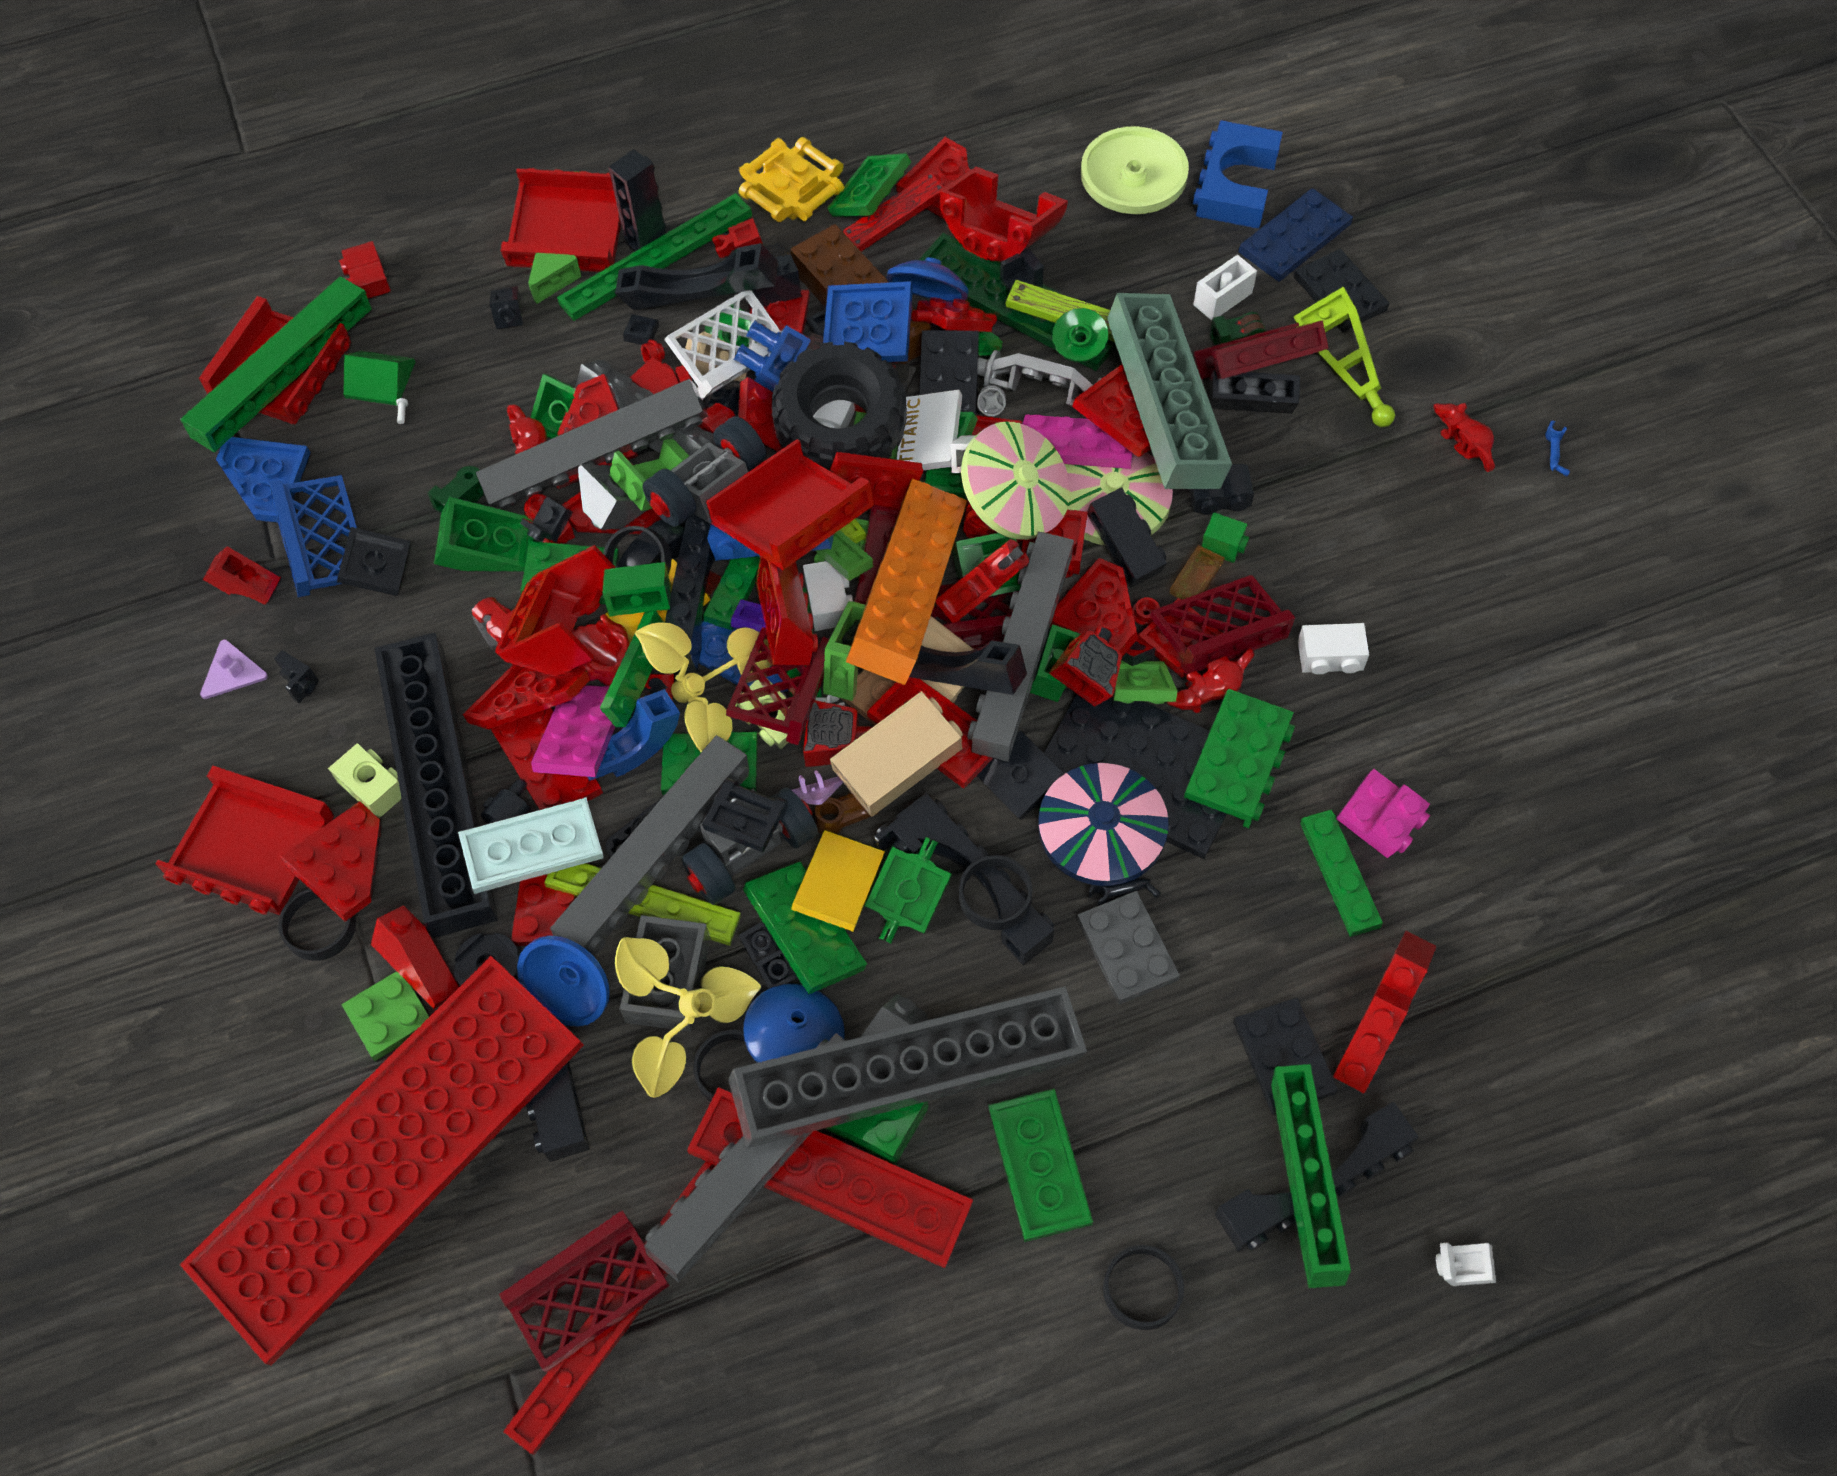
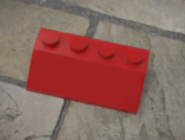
M760 556L756 586L773 665H810L812 652L816 653L818 649L817 634L812 633L813 616L812 613L807 612L808 595L803 593L802 590L803 574L798 573L796 561L782 570Z

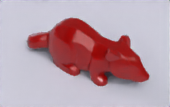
M1435 403V413L1449 428L1441 430V436L1447 440L1455 438L1457 444L1454 445V448L1460 455L1468 460L1480 457L1487 472L1493 471L1495 464L1491 454L1494 444L1492 430L1487 425L1470 418L1465 413L1467 408L1465 403L1458 406L1451 403Z
M511 404L507 407V413L511 422L509 424L511 437L517 449L515 450L516 454L547 441V433L541 422L526 417L518 405Z
M1249 648L1233 661H1230L1227 656L1216 659L1206 665L1208 671L1202 676L1197 671L1189 673L1186 676L1188 682L1185 683L1188 689L1177 692L1176 702H1167V704L1182 710H1192L1195 713H1199L1202 704L1211 700L1224 699L1228 689L1238 692L1243 682L1244 670L1254 657V651Z

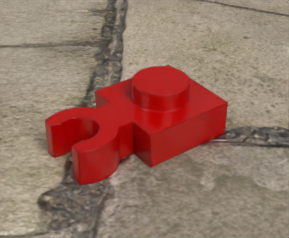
M753 218L728 228L730 233L728 235H717L712 238L719 258L728 256L732 250L738 247L762 243Z

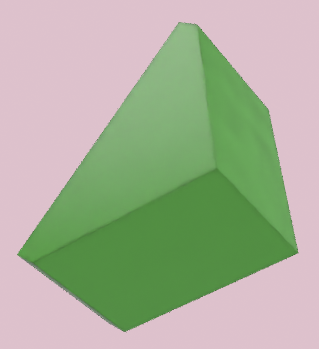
M535 254L528 283L536 304L582 277L577 258L574 255Z

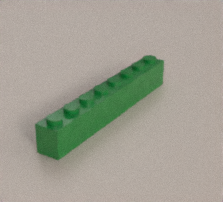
M341 276L337 278L180 419L189 437L215 453L313 363L339 323L344 324L346 331H348L371 310L365 290Z

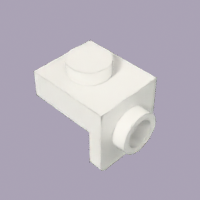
M1440 1243L1441 1254L1436 1255L1437 1270L1439 1275L1443 1276L1444 1280L1450 1285L1496 1283L1492 1246L1489 1243L1462 1246Z

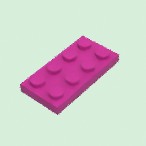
M1025 415L1023 424L1042 434L1055 447L1064 464L1131 469L1134 454L1089 419Z
M585 685L581 692L572 700L556 705L532 759L533 772L596 777L615 726L600 709L610 686Z

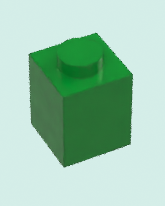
M1213 513L1205 531L1200 552L1234 563L1238 553L1244 554L1250 537L1245 536L1247 523Z

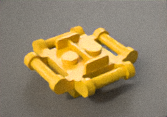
M805 137L799 138L792 149L788 148L782 139L777 138L765 152L751 163H745L739 168L741 176L746 180L739 188V195L757 203L771 213V217L777 222H781L787 217L792 220L798 217L806 221L812 216V212L831 196L838 195L844 190L843 183L837 178L841 174L844 165L837 159L832 160L813 147L811 141ZM808 155L827 169L824 171L820 170L804 159L803 156ZM763 167L764 171L762 173H756L759 169Z

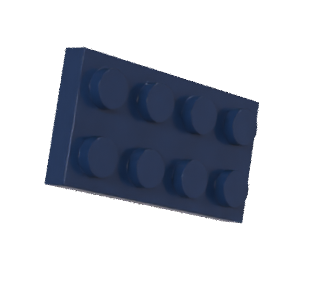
M1312 188L1240 244L1239 253L1280 282L1349 227L1353 217Z

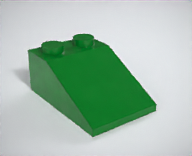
M449 497L440 517L434 564L461 571H524L529 542H534V538L527 534L529 529L521 525L520 522L522 518L533 521L524 515Z
M928 1101L825 1129L869 1154L896 1165L926 1114Z

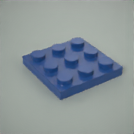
M911 281L828 286L823 343L833 342V345H844V341L856 343L860 349L865 350L868 347L881 355L882 361H908L913 296Z

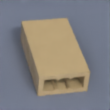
M922 691L830 759L833 771L871 817L938 768L940 764L946 762L962 750L961 737L963 734L954 721L948 722L942 716L943 710L939 703L933 697L928 699Z

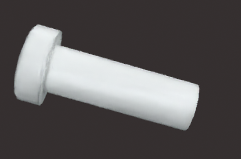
M399 398L396 401L398 406L397 423L404 424L405 408L408 406V401Z

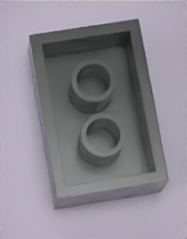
M641 915L636 938L650 939L659 943L669 957L668 973L659 981L676 988H685L687 991L700 989L711 941L707 925ZM655 986L648 995L642 997L632 995L625 989L623 991L619 1010L626 1023L673 1029L685 1019V1016L679 1009L680 996L660 990ZM688 1024L681 1031L691 1032L693 1024Z

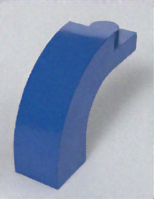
M665 689L637 699L632 719L626 727L611 737L596 777H587L589 781L612 772L616 777H619L633 770L651 758L669 740L678 724L680 711Z

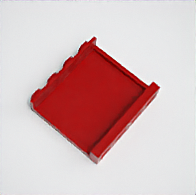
M516 168L520 183L508 242L502 241L500 250L507 266L532 268L536 253L574 255L577 258L580 271L601 272L614 264L621 220L610 173Z
M257 296L199 377L207 394L215 389L229 374L234 372L249 356L253 355L294 317L272 311L267 299ZM339 323L313 363L259 413L296 425L300 417L306 413L308 405L314 396L320 392L329 374L335 370L339 359L349 349L351 340L344 324Z
M798 439L706 501L712 525L782 570L789 567L874 506L870 481L860 477L852 484L805 457L800 440Z
M212 766L207 777L213 786L168 863L157 860L155 864L164 873L163 878L175 885L181 886L184 882L192 885L191 887L202 894L210 895L211 892L219 894L223 900L231 904L238 905L239 902L248 904L249 908L260 914L267 915L269 911L280 915L300 880L283 864L281 856L331 822L334 815L323 801Z

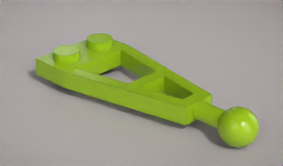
M1344 287L1293 316L1296 322H1299V326L1323 320L1325 332L1350 318L1359 349L1339 361L1328 350L1317 353L1361 401L1367 398L1373 409L1372 420L1375 425L1379 427L1391 425L1395 419L1394 409L1387 404H1383L1377 391L1381 390V385L1360 317ZM1364 361L1370 382L1360 386L1346 370Z

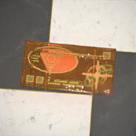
M1198 545L1171 586L1169 594L1183 600L1205 592L1223 565L1225 557Z

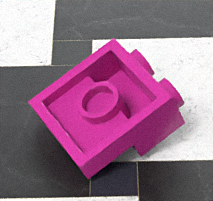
M1373 769L1336 819L1386 858H1389L1397 851L1402 854L1411 844L1413 838L1409 834L1413 828L1419 830L1428 820L1430 815L1425 811L1430 803L1405 784L1399 788L1377 770Z

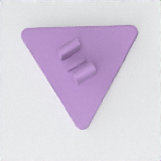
M222 640L200 695L203 699H208L264 681L268 678V675L227 640Z
M815 771L817 783L806 785L803 775H800V788L793 789L792 791L800 799L804 800L806 804L820 805L824 803L843 783L838 776L823 781L820 773Z

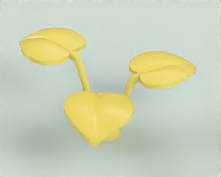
M659 622L649 624L637 630L635 635L642 645L645 656L657 671L664 674H673L680 670L679 674L675 676L677 681L672 684L671 692L676 701L680 703L689 702L685 709L684 719L687 730L698 750L702 752L716 735L727 741L732 733L731 717L726 716V709L719 703L708 705L706 698L698 696L704 692L706 681L736 664L742 675L759 632L746 627L732 632L727 640V650L733 660L702 677L696 673L685 675L689 660L685 656L690 652L692 644L688 635L680 627L671 623ZM765 639L764 643L770 650L768 640ZM767 659L756 662L760 670L771 666Z
M624 937L618 945L615 956L616 973L623 988L632 995L639 997L648 995L654 986L660 990L680 996L679 1009L685 1016V1019L670 1030L663 1040L656 1036L647 1037L634 1050L632 1067L647 1094L652 1098L665 1094L676 1084L684 1071L686 1064L685 1049L679 1043L670 1042L674 1035L688 1024H693L695 1018L710 1015L714 1020L721 1023L737 1020L747 1010L753 997L760 990L761 985L746 973L729 967H716L709 970L702 977V989L687 991L685 988L680 989L663 984L659 980L663 979L669 970V957L665 949L659 943L650 939Z

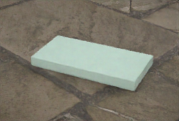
M587 798L458 832L474 894L603 859L602 849Z

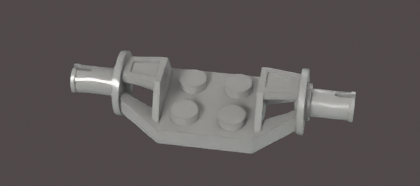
M994 350L989 360L979 357L978 375L984 376V387L996 385L1000 388L1015 391L1021 374L1036 381H1042V378L1045 377L1049 378L1053 385L1069 389L1066 404L1072 407L1079 389L1084 392L1093 386L1073 367L1017 353L1000 358V351ZM1010 373L1009 382L996 379L997 375Z

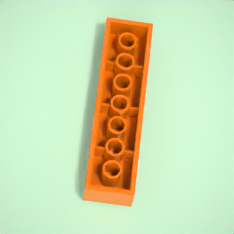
M912 478L847 656V663L903 685L906 684L923 642L967 500Z

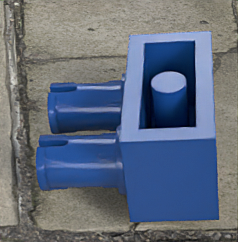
M754 320L746 337L768 348V355L763 357L744 344H741L733 360L754 371L756 376L754 381L773 392L774 386L778 385L780 380V373L791 361H797V356L806 350L811 339L787 325L781 332L775 333Z

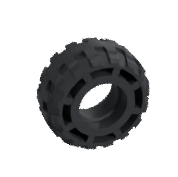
M844 341V345H833V342L822 343L819 349L813 351L811 348H808L797 356L796 362L791 361L780 373L778 385L774 386L772 416L775 432L781 447L785 448L798 439L801 443L803 455L829 471L836 452L889 459L892 456V450L900 445L904 436L907 420V401L904 385L900 382L898 372L892 364H889L887 360L882 361L881 355L868 347L863 350L858 348L856 343ZM835 400L853 402L862 407L867 413L857 424L840 429L824 426L813 417L819 408Z

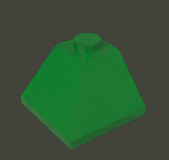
M996 533L954 542L952 554L958 579L960 580L1008 540L1016 541V539ZM1020 571L989 597L1020 591L1021 585L1018 584Z

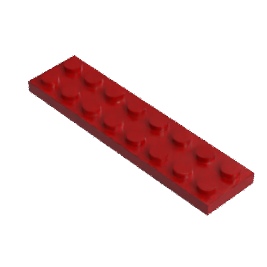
M718 1087L687 1149L689 1154L715 1166L721 1161L719 1156L725 1147L731 1142L736 1144L743 1137L732 1093ZM813 1131L764 1186V1188L943 1268L948 1263L973 1203V1200L819 1131Z

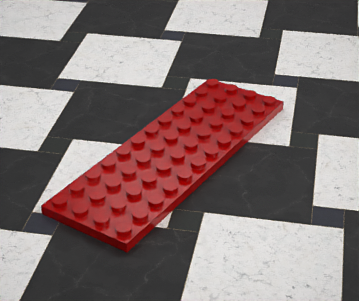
M490 956L180 1266L265 1364L272 1366L584 1044Z

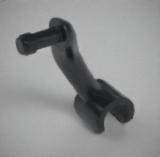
M1138 879L1111 887L1092 885L1088 898H1091L1095 893L1102 894L1104 897L1097 904V906L1107 903L1108 897L1145 888L1156 898L1161 893L1151 884V879Z

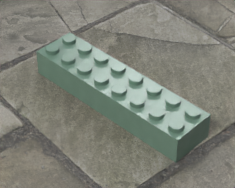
M1117 293L1107 319L1164 489H1220L1232 466V462L1170 294Z

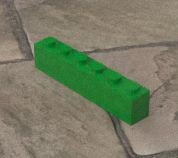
M1311 1065L1275 1067L1271 1087L1308 1288L1345 1286L1351 1268Z

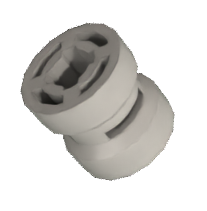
M996 385L985 386L978 395L977 405L979 410L987 416L999 415L1006 405L1004 391Z

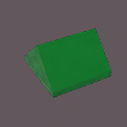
M366 351L346 354L344 356V397L397 406L396 401L402 398L415 365V359Z
M543 374L530 418L541 422L546 430L547 437L553 439L558 436V430L566 412L568 413L576 388L548 374Z

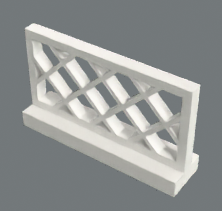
M751 290L740 292L669 334L664 339L699 386L697 389L702 400L751 370L733 360L735 353H737L740 347L736 346L737 335L746 337L748 332L747 330L737 328L738 317L750 320L751 325L756 320L775 333L781 332ZM744 298L751 305L752 314L739 310L740 301ZM721 312L733 315L732 326L719 322ZM703 324L713 327L712 338L699 335V325ZM718 329L731 333L730 343L717 340ZM679 337L691 339V350L682 348L676 339ZM751 338L749 339V349L763 357L768 355V348L758 342L755 343ZM698 342L711 345L710 356L697 353ZM716 347L729 350L728 361L715 358ZM696 360L709 363L708 373L702 376L695 366Z

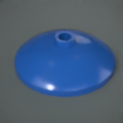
M927 257L925 261L911 260L895 265L888 270L886 276L889 282L911 281L913 294L928 299L936 297L947 302H953V299L966 300L969 293L966 284L951 269L942 266V262L935 258Z
M544 936L532 941L521 952L517 964L519 983L547 1010L555 1014L556 1018L563 1025H588L598 1019L605 1011L610 997L608 980L600 963L586 948L567 938Z
M800 984L778 985L761 993L748 1008L743 1025L745 1045L757 1063L815 1049L824 1039L829 1041L836 1033L844 1039V1023L835 1004L820 991L808 994L804 986ZM798 1017L802 1022L795 1023L791 1018Z

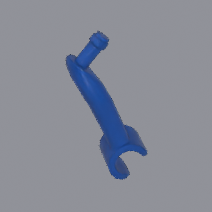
M1553 420L1550 422L1545 433L1546 439L1551 442L1550 469L1551 471L1557 470L1564 476H1568L1571 471L1558 465L1560 462V441L1567 427H1564L1562 431H1556L1553 429L1556 421Z

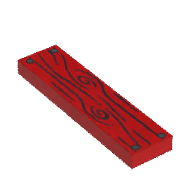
M929 172L880 205L872 215L864 216L844 229L843 233L862 252L940 199V190L945 187L932 172Z

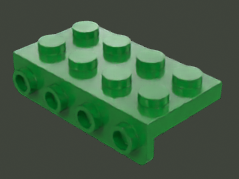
M1228 689L1185 791L1184 798L1245 820L1243 827L1248 829L1252 820L1258 822L1265 806L1264 803L1260 802L1262 794L1269 795L1275 777L1270 776L1273 767L1280 768L1286 752L1280 750L1283 741L1290 742L1295 729V725L1290 724L1294 712Z

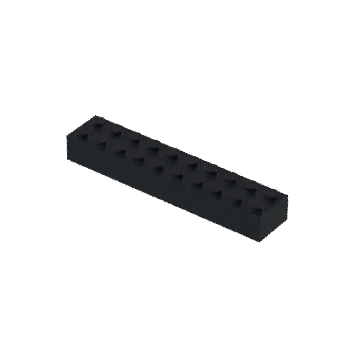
M436 633L376 647L374 649L424 924L432 936L436 938L498 921L492 889L476 894L473 892L458 834L460 831L479 827L443 647Z

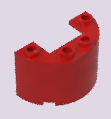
M974 167L940 190V209L954 237L965 250L990 261H1003L1016 254H1020L1055 228L1065 214L1068 200L1044 192L1038 199L1037 215L996 200L999 175L979 167Z

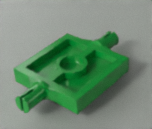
M925 837L918 855L905 853L892 847L865 904V907L880 913L887 920L879 939L892 944L899 926L910 927L923 934L926 933L952 877L951 873L936 867L930 860L938 842L934 840L931 842L930 838Z

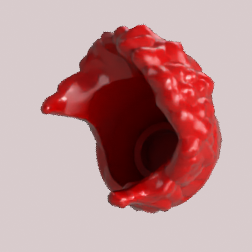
M606 614L600 616L601 621H598L596 624L578 626L576 629H573L572 634L594 655L593 660L576 668L585 670L590 681L599 680L604 685L610 686L631 642L628 639L626 629L608 618Z

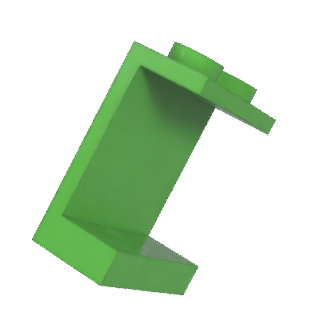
M673 438L663 440L659 459L632 465L620 451L614 452L609 476L641 511L649 510L652 507L643 492V483L661 469L672 470L687 459L689 455Z
M848 601L825 648L823 694L853 701L856 695L858 667L846 662L851 646L843 644L842 638L856 620H861L866 606L864 604Z

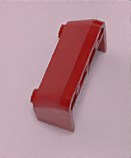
M593 545L537 573L526 584L497 644L496 654L507 663L553 677L558 675L564 676L571 669L593 660L594 655L572 634L578 617L584 614L590 615L600 606L599 600L603 593L604 569L616 567Z

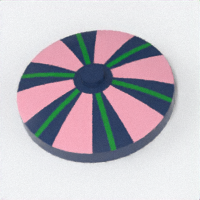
M1109 763L1083 765L1059 777L1048 789L1042 800L1038 820V830L1042 846L1054 865L1075 880L1098 886L1127 883L1147 872L1159 859L1164 849L1169 825L1167 809L1157 789L1139 773L1129 768Z

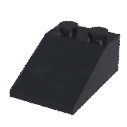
M779 243L765 246L778 260L775 286L751 290L761 305L765 307L770 303L802 297L798 269L791 254ZM744 298L745 303H746V305H747V307H748V310L750 311V309H751L752 307H751V305L748 303V301L746 300V298Z

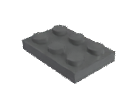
M1137 891L1077 914V921L1118 1005L1179 981L1180 975Z

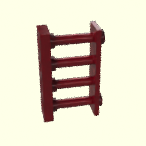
M1322 320L1299 326V322L1193 351V356L1201 379L1211 377L1213 370H1216L1217 379H1224L1329 348Z

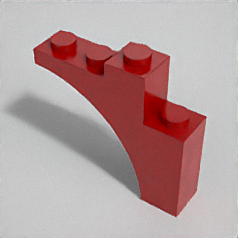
M1405 931L1333 1078L1362 1093L1366 1092L1409 1010L1412 999L1429 968L1436 945Z

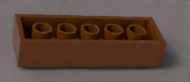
M835 224L790 249V254L798 269L799 279L825 308L828 286L890 283ZM913 307L911 310L908 361L888 362L895 369L921 355L922 330L931 331V326L927 322H914L912 320V311L915 310Z

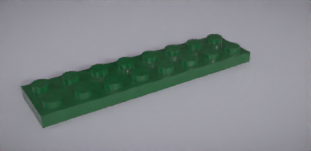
M942 233L919 259L925 261V258L930 257L940 260L942 266L951 269L966 284L969 290L966 301L970 302L969 305L983 310L984 313L995 314L997 320L1056 350L1052 336L1055 322L1006 307V301L1010 292L1000 281L1001 262L986 260L974 255L970 251L965 250L957 239L945 233ZM1044 284L1040 286V288L1059 293ZM1084 336L1076 338L1077 342H1084L1086 340ZM1108 340L1105 349L1096 358L1079 363L1097 371L1117 347L1116 343Z

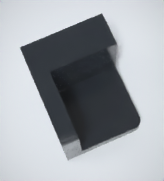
M1028 248L1020 254H1016L1001 262L1000 281L1009 292H1011L1015 280L1040 287L1043 285L1044 266Z

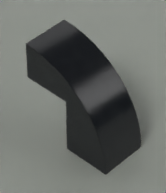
M662 519L649 526V529L656 531L665 539L671 552V559L679 558L685 528L681 525L671 526ZM643 531L624 552L616 568L661 562V551L655 539Z

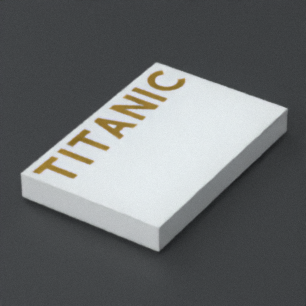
M960 390L906 397L907 420L904 436L898 446L896 460L922 463L923 470L952 467L950 443L955 441L958 435L962 403Z

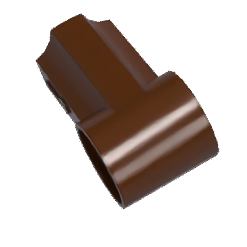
M852 793L837 799L829 797L824 803L816 805L815 823L818 832L822 835L824 830L839 834L843 827L871 817ZM826 814L836 816L833 820H825L822 817Z

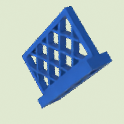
M342 475L283 485L282 479L269 481L271 498L297 596L310 595V590L342 584L337 583L338 575H336L339 574L342 558L337 565L323 559L329 549L344 555L345 549L335 544V541L341 533L349 536L350 530L346 528L347 525H349V528H357ZM338 486L339 494L332 500L321 494L324 488ZM303 491L310 495V497L302 505L292 499L291 493ZM316 499L329 505L322 515L309 509ZM334 509L346 514V518L341 525L328 519V516ZM304 514L318 520L311 530L299 525V520ZM322 524L336 530L329 540L316 534ZM311 539L325 545L318 555L305 548ZM318 564L331 570L328 577L314 579L312 572Z

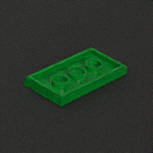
M1055 1089L988 1105L1024 1242L1093 1225Z

